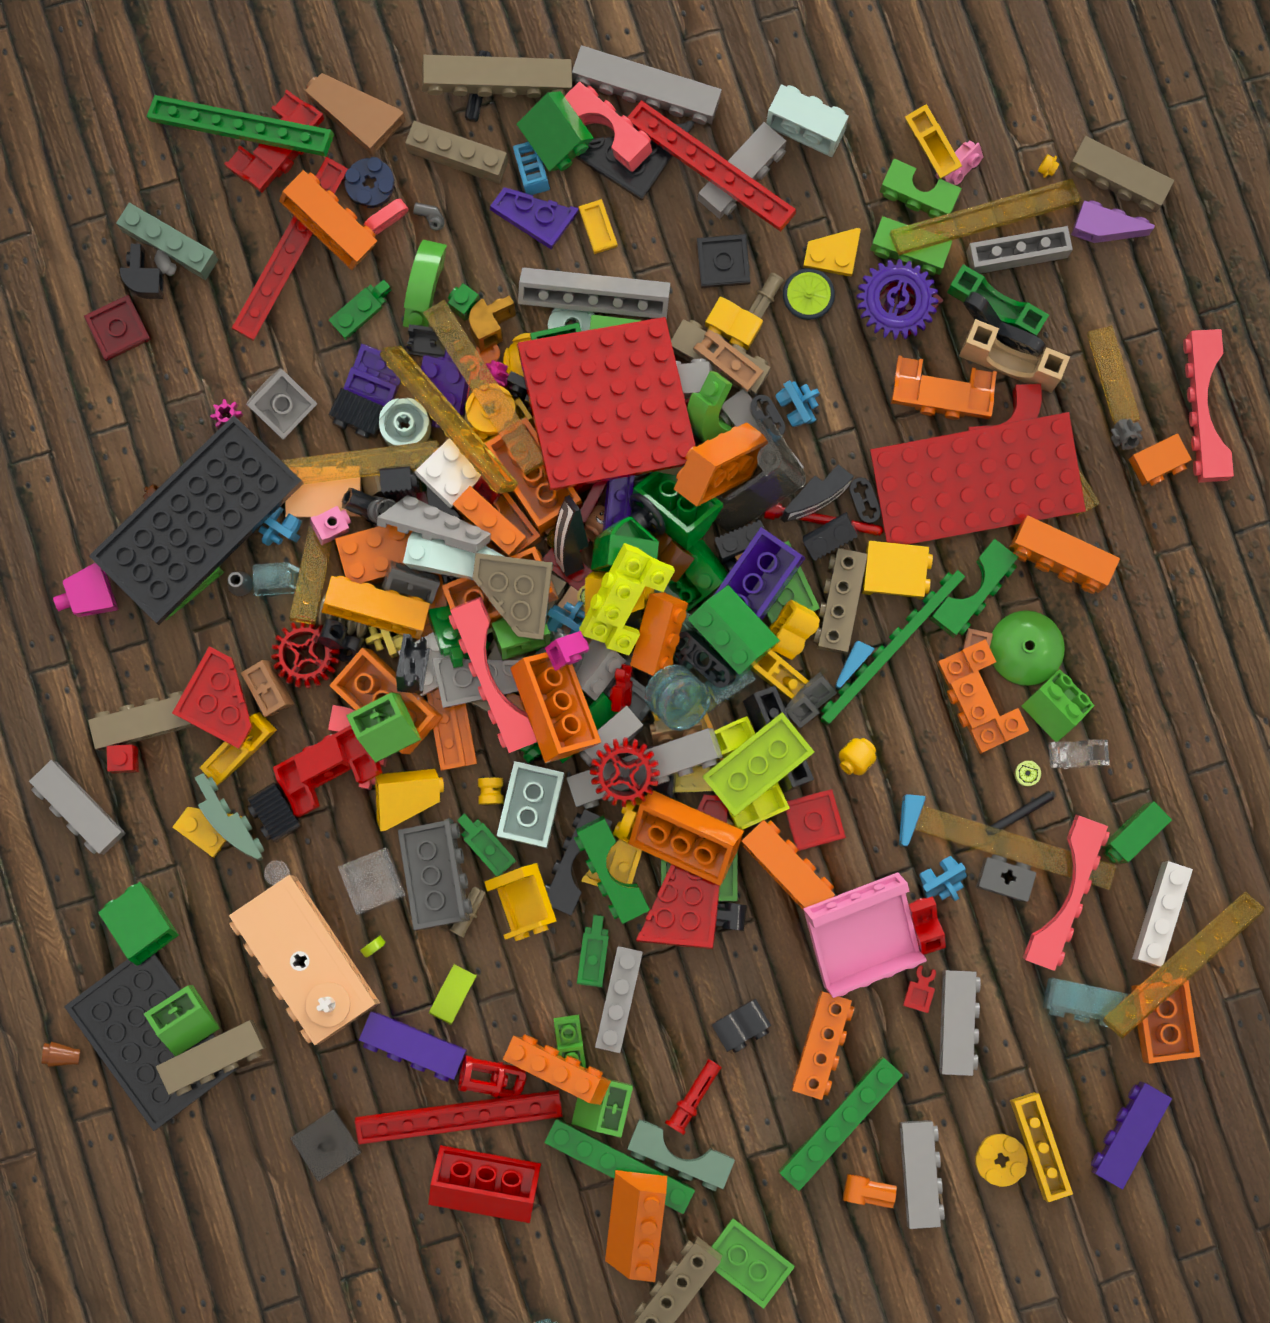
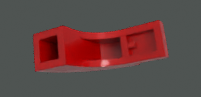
M1041 384L1016 385L1012 390V416L1002 424L1038 417L1042 401ZM974 426V427H968L967 431H969V430H974V429L985 428V427H990V426Z

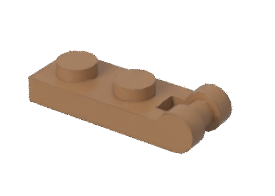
M708 329L704 334L705 338L703 341L697 343L693 350L748 392L764 371L719 335ZM712 344L718 347L714 353L708 350Z

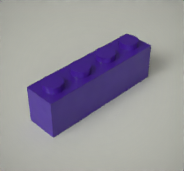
M375 1011L370 1012L359 1038V1041L364 1042V1048L373 1052H377L378 1049L388 1052L386 1057L401 1062L403 1058L412 1062L410 1067L425 1072L426 1068L435 1072L434 1077L446 1082L449 1081V1078L456 1079L467 1049Z
M1139 1082L1138 1085L1135 1084L1128 1094V1098H1130L1126 1108L1122 1107L1116 1116L1117 1125L1114 1130L1110 1129L1103 1141L1106 1144L1101 1153H1096L1091 1162V1166H1093L1092 1173L1122 1190L1172 1100L1171 1097L1144 1082Z

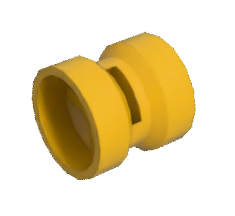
M479 778L478 787L481 789V794L478 796V804H504V798L501 794L503 778Z

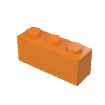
M471 486L453 503L454 509L471 525L491 533L490 542L506 557L515 555L527 543L526 536Z
M665 592L649 593L639 630L640 636L636 642L630 663L631 666L652 676L669 674V670L673 665L674 652L680 640L679 634L682 623L686 618L687 602Z

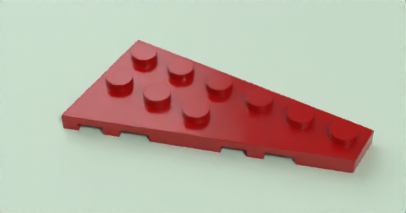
M704 794L697 810L727 823L728 808L718 796ZM671 864L636 941L713 949L720 886Z

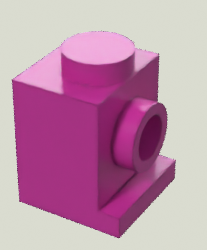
M581 631L554 640L545 647V650L554 670L557 671L566 664L572 665L582 660L581 655L589 651V645Z

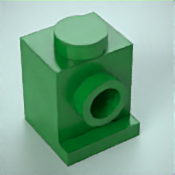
M462 283L459 288L455 287L449 294V302L446 308L464 321H467L472 307L480 300L479 294Z

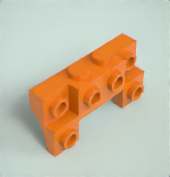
M898 355L892 404L915 407V410H920L921 414L934 416L935 413L945 414V418L959 420L960 417L964 418V416L990 420L994 405L997 371L988 372L976 370V368L972 367L969 383L925 375L921 376L923 359L915 360Z
M986 639L937 662L949 688L947 691L948 698L953 705H957L960 711L957 714L959 721L963 727L967 726L980 754L1029 731L1019 708L1002 716L999 715L982 680L979 670L996 663Z

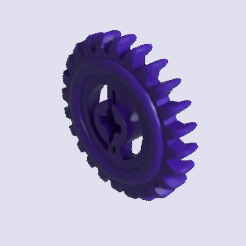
M898 259L896 265L893 264L892 260H888L887 267L882 263H878L879 271L870 268L869 273L872 277L863 276L862 279L866 284L858 286V289L864 292L856 296L857 300L863 301L858 304L857 309H865L860 318H870L866 327L875 324V334L883 329V338H886L889 332H892L894 340L897 339L899 333L906 340L908 331L913 336H916L917 327L924 331L926 328L924 321L932 322V318L928 313L936 314L937 312L931 306L939 302L938 299L932 297L938 292L937 289L930 288L934 284V280H926L928 272L919 273L920 265H917L914 269L911 268V261H908L905 266H903L901 259ZM898 282V285L890 289L886 296L885 307L889 311L887 313L881 306L879 300L880 292L887 284ZM902 284L903 287L899 296V304H897L894 313H892L895 305L894 299L895 297H897ZM908 285L914 291L916 298L915 306L909 313L897 316V314L905 310L909 302V293L906 290Z

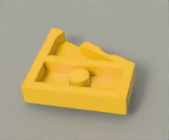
M855 228L808 241L803 268L852 277L861 229Z
M187 807L173 826L175 830L212 857H215L226 843V840L213 828L198 808Z
M618 839L607 855L606 866L609 873L620 882L632 884L642 850ZM589 870L582 877L581 881L598 886L597 883L601 880L597 872L592 874Z

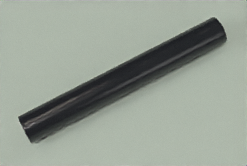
M1050 791L1045 792L984 829L989 838L1054 800V797Z

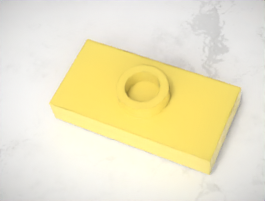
M702 766L692 768L694 773L679 777L678 773L676 774L675 793L713 791L702 777L712 767L703 769Z

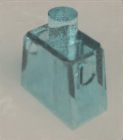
M289 562L253 565V596L301 593L300 568Z

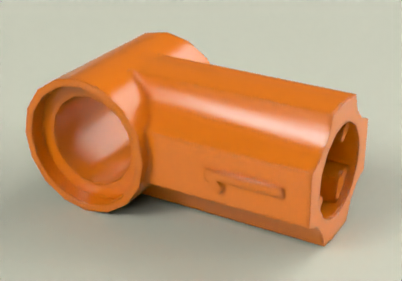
M847 1174L843 1200L862 1205L868 1203L893 1208L897 1186L870 1181V1178Z

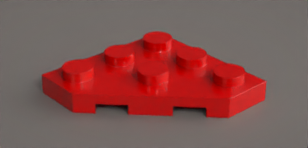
M209 646L172 714L241 750L253 726L235 664L231 657Z

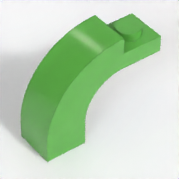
M422 240L416 253L404 303L403 326L409 327V324L429 327L434 293L438 278L444 268L447 245Z
M714 371L709 372L700 392L692 393L687 407L693 436L702 443L732 429L731 426L719 418V413L733 384Z

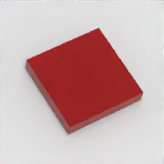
M832 789L787 801L790 809L786 810L785 813L794 844L799 851L846 838Z

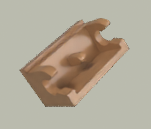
M261 660L241 672L264 717L276 715L279 713V710L294 705L271 661Z

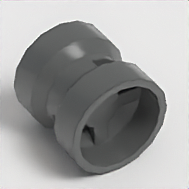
M376 499L372 501L367 508L369 519L377 524V517L395 505L396 502L391 499Z

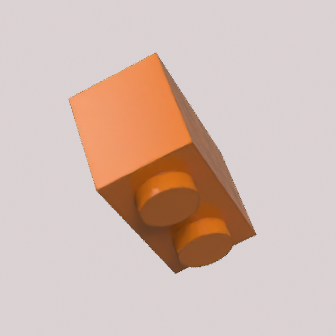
M1177 433L1134 454L1129 459V462L1142 486L1148 483L1154 486L1165 480L1164 475L1172 472L1174 476L1186 470L1187 467L1185 465L1192 459Z

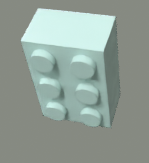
M781 84L768 110L766 123L776 132L833 157L845 132L849 116L841 108L835 106L831 108L823 104L822 100L815 96L807 97L801 94L797 88L790 85L786 87Z
M514 761L497 837L548 849L564 781V772Z

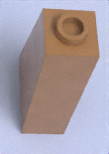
M323 73L318 77L312 78L306 86L305 92L308 99L372 156L406 121L404 113L400 109Z

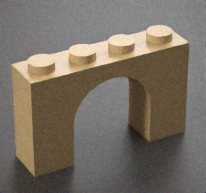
M975 319L967 334L959 357L1027 384H1041L1042 390L1052 393L1062 379L1070 356L1047 347L1039 357L1019 352L997 340L996 335L999 328Z

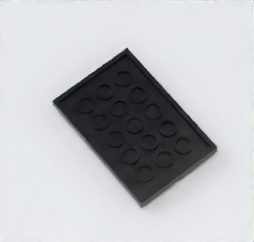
M156 953L138 966L127 959L64 1006L153 1131H156L238 1069L237 1067L227 1073H224L222 1069L214 1073L215 1079L203 1085L198 1081L190 1085L191 1091L177 1096L176 1092L168 1094L156 1066L175 1056L156 1035L144 1013L180 991L181 988ZM213 1033V1034H211L210 1036H208V1037H206L205 1039H203L202 1041H200L199 1043H197L196 1045H194V1046H192L191 1048H189L188 1050H190V1049H192V1048H194V1047H196V1046H198V1045H200V1044H202V1043H204V1042H206V1041H208V1040H210V1039H212V1038H214V1037H216V1036H215L214 1033Z

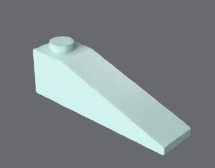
M412 531L408 538L403 560L406 566L414 570L473 580L476 553L445 545V540L442 539L432 541L423 539L421 533ZM484 546L477 552L504 556L487 546Z

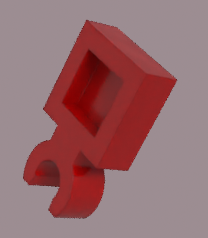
M622 664L621 669L616 668V685L610 691L611 711L620 712L624 707L631 705L633 681L630 680L632 676V666Z
M919 965L916 969L917 983L909 981L902 1006L928 1013L935 988L928 987L929 982L934 980L936 970L931 969L930 975L923 977L921 973L923 966Z

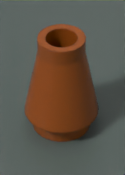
M52 1041L51 1044L44 1043L41 1063L48 1064V1067L71 1064L79 1065L81 1049H74Z

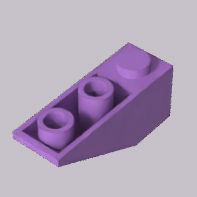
M1084 201L1078 212L1071 235L1092 243L1149 236L1155 225L1149 223V220L1143 217L1133 218L1127 216L1122 210L1104 208L1099 202Z

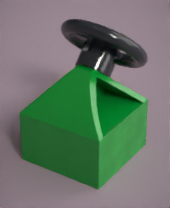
M633 493L629 498L630 508L633 513L629 517L608 527L594 540L591 570L609 572L624 543L637 547L644 553L657 559L659 541L650 533L657 536L663 535L666 531V525L661 513L648 498L642 494ZM637 501L643 504V508L637 505Z

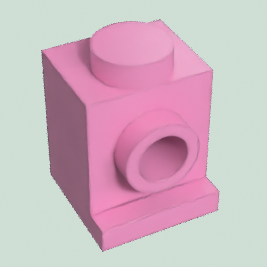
M338 506L310 518V524L321 545L349 532L348 524L351 523L347 512L345 510L340 511ZM335 519L337 524L330 526L327 521Z

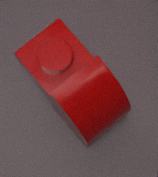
M933 896L926 899L920 898L908 904L920 952L925 955L946 948L945 934L937 917V907Z

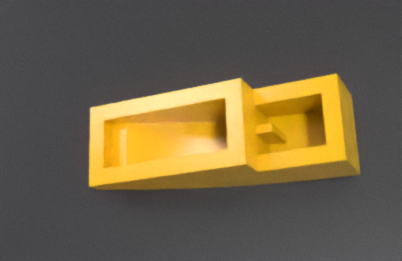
M927 104L905 116L907 124L940 179L962 167Z
M260 712L251 715L250 719L253 728L241 750L224 741L200 767L208 778L212 776L217 786L237 770L277 731Z

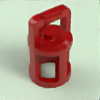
M465 1055L460 1068L458 1090L490 1094L496 1098L498 1096L520 1095L527 1079L526 1071L516 1066L504 1064V1062L498 1061L496 1063ZM472 1070L492 1074L490 1082L470 1079ZM506 1073L517 1075L513 1090L503 1089V1087L507 1086L508 1075Z

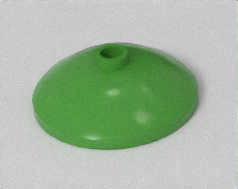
M1034 611L1014 612L1003 618L992 631L990 650L996 660V663L992 665L1004 679L1011 683L1022 686L1040 684L1052 677L1063 661L1065 651L1063 636L1057 625L1041 613ZM1031 642L1033 650H1027L1025 643Z

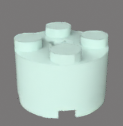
M412 398L393 399L380 412V432L385 442L392 449L411 453L420 449L429 439L431 433L430 419L425 408L418 401ZM404 422L405 424L409 423L410 426L408 428H401L400 424Z

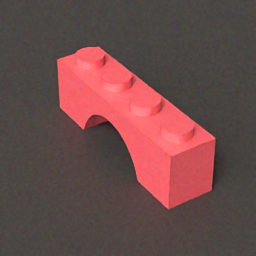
M579 81L564 97L584 125L593 123L603 124L615 133L611 146L614 158L633 172L652 153L650 137L642 130L638 132L633 128V123L625 115L621 117L616 113V109L607 100L603 102L598 98V93L591 86L585 87Z

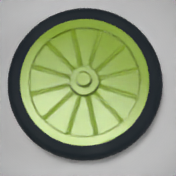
M809 268L798 270L784 284V304L798 318L805 320L820 318L831 309L834 303L835 290L833 283L827 275L819 270Z

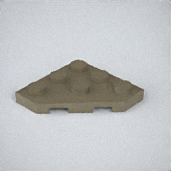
M476 553L473 580L510 625L514 633L518 637L544 639L553 563Z

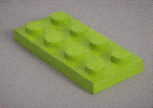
M782 712L702 777L735 817L815 752Z

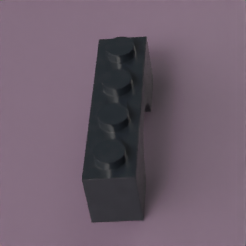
M584 809L583 814L577 813L572 827L577 829L601 816ZM606 819L609 827L611 828L613 822ZM576 829L572 838L567 836L562 850L565 851V855L562 861L557 859L551 873L555 877L552 884L547 883L545 886L551 906L571 916L582 894L572 878L573 862L581 852L574 837L578 836Z

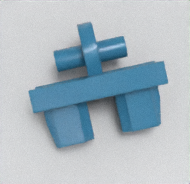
M789 380L784 383L785 388L775 396L782 407L787 406L791 402L796 406L797 409L787 415L791 425L796 427L804 423L811 424L815 422L816 418L807 402H809L812 409L818 407L819 405L815 398L820 395L819 390L814 389L810 391L808 385L805 384L800 387L804 393L803 395L795 381L791 382Z
M279 507L264 522L270 527L267 529L261 526L259 532L263 534L262 543L266 546L271 545L273 542L280 545L283 539L278 536L279 533L297 543L301 536L296 533L302 521L289 513L283 523H279L276 520L284 510Z
M579 600L574 606L566 602L564 609L555 604L547 614L550 616L547 622L548 629L555 633L557 628H562L563 625L571 628L569 635L580 631L579 627L585 618V612L581 610L584 603Z
M949 856L939 863L944 871L942 875L936 877L931 868L920 873L919 876L926 898L939 895L941 900L949 896L954 902L959 899L957 891L964 888L960 881L967 877L965 873L966 868L962 863L958 864Z

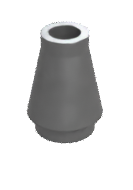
M233 572L228 577V589L233 595L244 596L251 591L253 583L247 573ZM236 579H241L240 583L235 585L234 581Z

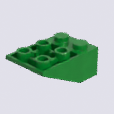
M703 539L697 541L688 549L695 559L677 582L670 579L668 583L671 591L677 594L681 600L688 603L686 609L688 613L714 595L729 574Z

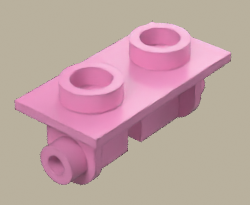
M972 141L964 142L955 151L962 167L943 177L942 180L953 185L961 183L964 176L972 168L977 167L983 158L979 143L975 145ZM936 173L935 177L939 180V176Z

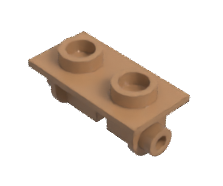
M693 713L676 717L677 726H673L671 718L654 721V724L649 725L653 746H659L702 731L700 716H694Z

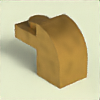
M510 296L497 299L488 306L484 299H481L472 307L469 315L471 333L480 352L503 342L501 328L498 324L516 316L515 305Z

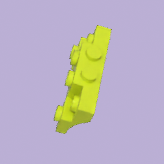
M624 543L609 572L604 574L598 593L594 594L591 599L590 608L579 627L582 635L605 643L607 649L630 655L640 633L639 630L629 627L625 623L645 586L664 592L675 572L673 566L649 556L637 547Z
M747 716L714 731L723 758H726L755 734ZM777 782L735 817L730 811L729 813L735 826L744 830L790 808Z

